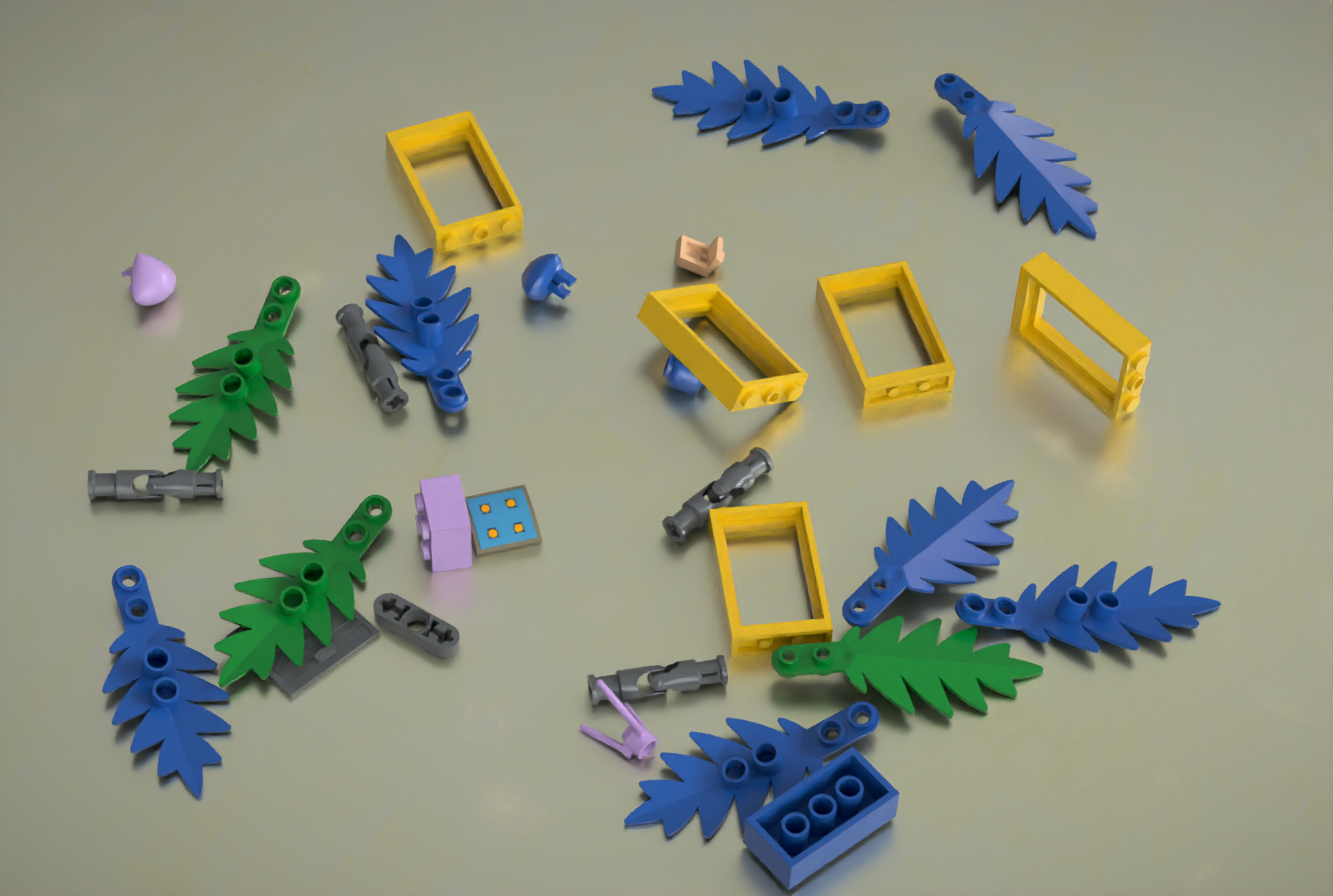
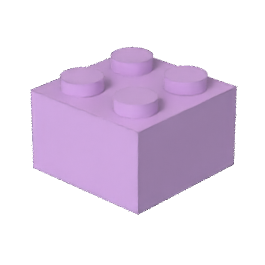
M459 474L420 480V493L415 494L414 497L418 514L415 515L418 535L422 534L423 538L421 541L423 559L430 560L432 573L472 567L471 523Z

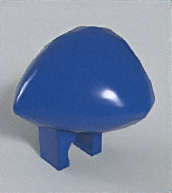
M545 254L531 261L522 273L521 279L524 294L529 299L542 301L552 293L564 300L570 295L571 291L566 289L563 283L570 287L577 281V278L564 270L558 254Z

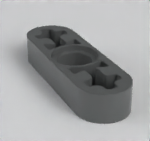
M385 593L375 599L373 604L374 619L380 626L439 658H450L459 651L460 635L457 628L396 594ZM415 620L426 624L419 631H413L407 627L410 622ZM438 639L444 642L440 644L438 643Z

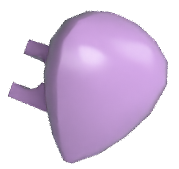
M138 253L133 266L121 273L123 278L126 276L131 277V286L128 288L132 292L133 300L139 305L151 306L163 302L172 294L176 286V276L169 265L147 254Z

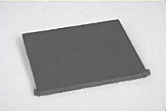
M327 599L332 626L331 645L325 647L302 623L305 638L302 666L296 667L276 646V655L268 678L291 699L378 637L380 631L356 609L354 610V619L348 621ZM240 626L229 633L227 637L249 629Z

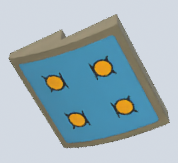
M525 484L465 497L471 523V537L477 558L542 543L537 519Z

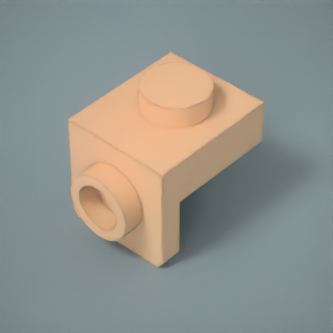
M682 234L676 241L674 264L707 278L714 268L721 266L724 260L725 252L722 251L723 238L717 236L710 245H706Z

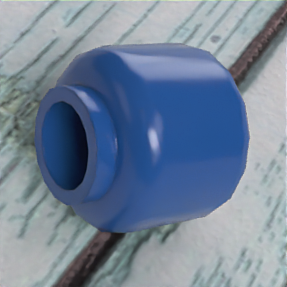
M673 353L669 354L663 370V377L667 378V385L670 388L688 394L697 393L700 387L706 388Z

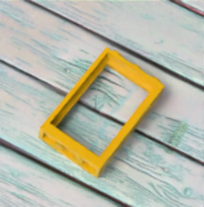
M471 110L385 133L386 155L436 253L453 250L523 229V207ZM468 141L503 209L442 226L407 158Z
M1044 251L1021 265L1010 329L1115 419L1125 412H1132L1140 403V393L1145 381L1146 366L1150 360L1149 353L1152 341ZM1046 292L1124 357L1118 382L1042 318Z
M906 260L817 278L815 299L862 409L953 391L956 369ZM898 287L932 361V365L869 377L835 299Z
M715 283L648 292L637 318L730 412L795 401L802 394L803 386L809 375ZM707 316L768 378L743 382L681 319Z
M788 501L777 504H754L751 506L709 509L708 535L730 658L773 654L776 649L785 645L832 642L833 625L807 501ZM795 527L814 619L741 626L725 533Z

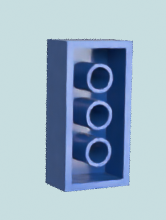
M852 746L747 817L744 825L743 843L790 890L893 819L897 812L899 792Z

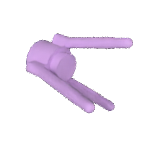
M597 680L596 684L630 725L622 734V738L625 740L624 745L584 724L580 726V730L620 751L627 759H630L633 755L638 759L645 758L657 746L658 738L647 729L627 702L621 703L603 680Z

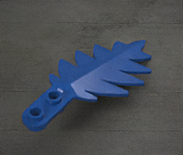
M748 59L744 60L748 89L733 73L716 61L712 62L715 88L704 79L686 70L681 72L683 85H667L652 88L654 95L677 103L672 109L675 115L707 112L697 123L699 130L714 128L737 121L726 134L729 140L748 136L771 127L761 138L764 145L789 139L807 131L805 134L806 139L811 140L823 135L828 129H875L884 126L890 119L888 107L880 101H870L862 104L843 101L838 104H832L830 98L820 86L815 87V100L808 89L782 65L777 67L781 87L776 88L771 80Z
M946 73L937 77L934 82V89L938 96L956 107L960 114L966 115L963 124V139H968L976 130L974 141L975 176L980 178L994 159L997 161L995 172L997 202L1002 203L1020 179L1019 198L1023 221L1027 222L1045 199L1047 216L1055 233H1059L1068 222L1083 234L1093 239L1096 238V230L1086 212L1097 211L1098 204L1082 193L1070 188L1091 185L1092 179L1071 168L1054 163L1077 160V154L1053 143L1036 139L1054 136V129L1034 120L1011 114L1016 112L1015 105L1002 101H990L958 75Z
M396 235L394 257L382 254L376 255L377 262L392 280L372 275L366 276V282L392 304L366 299L365 305L379 318L397 330L374 326V332L390 347L408 358L401 359V365L418 376L425 377L439 408L449 413H456L468 405V396L457 372L462 370L472 357L471 350L463 353L460 352L474 333L479 322V315L474 314L455 325L453 324L465 308L472 289L467 287L442 300L453 282L456 266L451 265L428 277L433 262V249L428 248L415 254L410 244L401 235Z
M971 480L965 489L962 506L943 487H937L934 503L936 520L915 499H910L908 518L911 535L893 517H887L885 536L888 554L879 547L874 548V558L879 568L844 602L842 615L845 621L852 627L858 626L863 628L868 626L905 588L922 593H934V587L927 582L957 585L976 583L975 576L952 564L981 567L999 566L1000 560L974 545L996 546L1014 543L1012 536L993 527L990 523L1009 521L1018 517L1019 513L1017 510L1004 504L1014 488L1015 481L1007 480L984 490L976 481ZM876 587H884L886 589L878 590ZM855 608H862V609H864V611L858 612V611H855L854 609H855Z
M1111 561L1095 573L1081 588L1076 586L1079 565L1074 564L1057 576L1041 592L1037 599V586L1035 583L1030 584L1023 591L1017 602L1008 597L990 599L983 598L975 593H968L958 599L955 605V612L962 621L968 624L1022 630L1032 639L1044 644L1049 642L1050 638L1048 635L1069 645L1098 653L1101 647L1089 634L1114 645L1137 651L1140 645L1128 631L1147 638L1170 643L1173 637L1161 623L1196 629L1199 626V622L1194 618V615L1218 609L1221 603L1220 601L1204 597L1185 596L1187 586L1185 579L1172 582L1149 595L1153 573L1152 566H1147L1135 573L1114 593L1112 590L1117 562Z
M125 565L118 568L112 576V588L125 632L112 643L109 653L115 654L126 651L111 669L102 692L108 694L128 684L135 683L117 707L112 719V725L117 726L148 712L137 728L130 752L135 754L163 741L158 758L157 775L163 777L177 771L193 795L200 797L203 786L202 765L219 764L222 758L207 741L197 734L229 732L231 725L211 711L191 702L227 701L230 695L204 679L182 672L215 670L218 664L190 647L170 641L183 639L186 633L180 629L158 623L144 573L136 566ZM126 579H130L135 584L131 587L125 586L122 582ZM137 609L142 611L143 615L135 617L131 612Z
M856 702L808 729L782 717L778 718V724L786 734L755 722L727 718L726 724L750 748L722 737L691 731L689 733L690 738L714 763L693 756L662 752L660 754L661 759L683 782L675 780L640 781V788L650 800L631 812L625 818L624 823L626 826H638L663 821L665 834L670 837L679 831L699 809L703 834L705 838L709 839L725 820L735 798L741 829L744 831L745 819L763 807L771 784L775 799L804 780L807 768L811 775L823 767L824 758L874 732L880 722L878 710L871 703ZM861 716L869 718L866 723H857V719ZM835 732L838 734V737L834 740L826 739L829 733Z

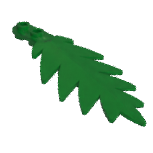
M280 276L273 281L254 329L239 331L227 336L228 341L238 344L215 350L192 361V365L195 368L222 370L200 376L175 388L177 394L209 396L192 402L168 416L171 421L200 423L186 431L172 443L175 449L190 450L186 469H194L198 473L212 456L224 461L229 460L231 452L230 430L252 441L257 440L255 419L248 405L273 417L279 415L273 393L264 378L288 390L293 388L290 372L279 352L289 356L295 353L291 344L284 338V335L301 296V287L296 279L289 276ZM290 291L288 294L282 295L283 292ZM279 317L278 320L271 322L273 318Z
M370 495L365 498L332 541L304 540L303 546L314 552L280 554L259 560L261 566L289 577L253 579L234 584L236 591L268 603L248 604L219 612L221 619L249 629L231 635L214 644L216 651L231 656L220 675L218 684L221 688L240 679L251 669L261 680H266L274 663L276 646L296 667L302 666L305 649L302 623L325 647H329L331 645L332 626L327 599L348 621L354 619L355 598L350 574L361 583L366 581L365 570L360 558L392 517V506L387 498L380 495ZM374 509L382 511L381 514L372 516L370 513ZM355 534L363 536L358 541H352L351 537Z
M903 616L894 617L878 625L860 640V627L855 626L844 634L841 641L781 646L774 651L771 659L773 669L781 677L794 678L803 675L826 676L831 673H844L853 686L864 694L867 692L865 677L885 698L908 714L914 715L915 709L905 687V682L926 703L949 719L953 718L954 713L941 682L961 700L975 709L987 713L988 706L978 682L1005 696L1016 698L1017 691L1013 680L1030 678L1043 673L1042 666L1010 658L1011 645L1009 643L995 644L973 652L977 636L976 627L962 630L936 646L942 625L940 618L924 623L898 643L904 623ZM819 656H827V658L821 659ZM790 658V659H793V660H792V661H785L784 659Z

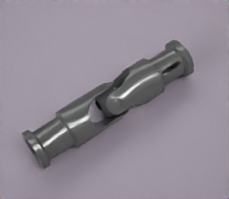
M357 304L343 306L336 313V321L344 328L346 332L345 338L358 363L366 372L367 381L372 390L378 393L383 410L388 413L399 411L408 403L409 397L398 385V376L385 356V352L369 323L365 322L363 310Z
M761 447L752 448L748 457L741 462L732 464L724 471L720 479L712 481L683 503L682 509L679 512L664 518L662 525L667 535L675 542L682 543L685 541L690 531L695 527H702L708 522L709 509L726 507L731 500L751 488L755 483V479L760 475L772 471L774 464L770 455ZM705 495L708 496L709 502L704 499Z
M178 469L168 474H164V472L159 470H117L116 473H96L95 470H89L87 481L89 499H95L96 496H116L117 499H158L165 494L177 499H194L196 495H215L216 498H222L223 472L222 469L207 473H196L194 469ZM149 475L146 484L149 493H142L136 489L134 484L135 478Z
M717 655L716 659L696 662L695 659L677 661L666 667L652 665L616 671L614 675L595 677L594 674L588 675L587 683L591 704L598 705L599 701L608 700L596 684L599 679L603 680L617 698L624 701L661 695L669 689L683 692L699 689L700 685L720 683L721 685H727L728 673L724 656ZM645 673H648L647 680L650 683L651 690L637 688L639 677Z

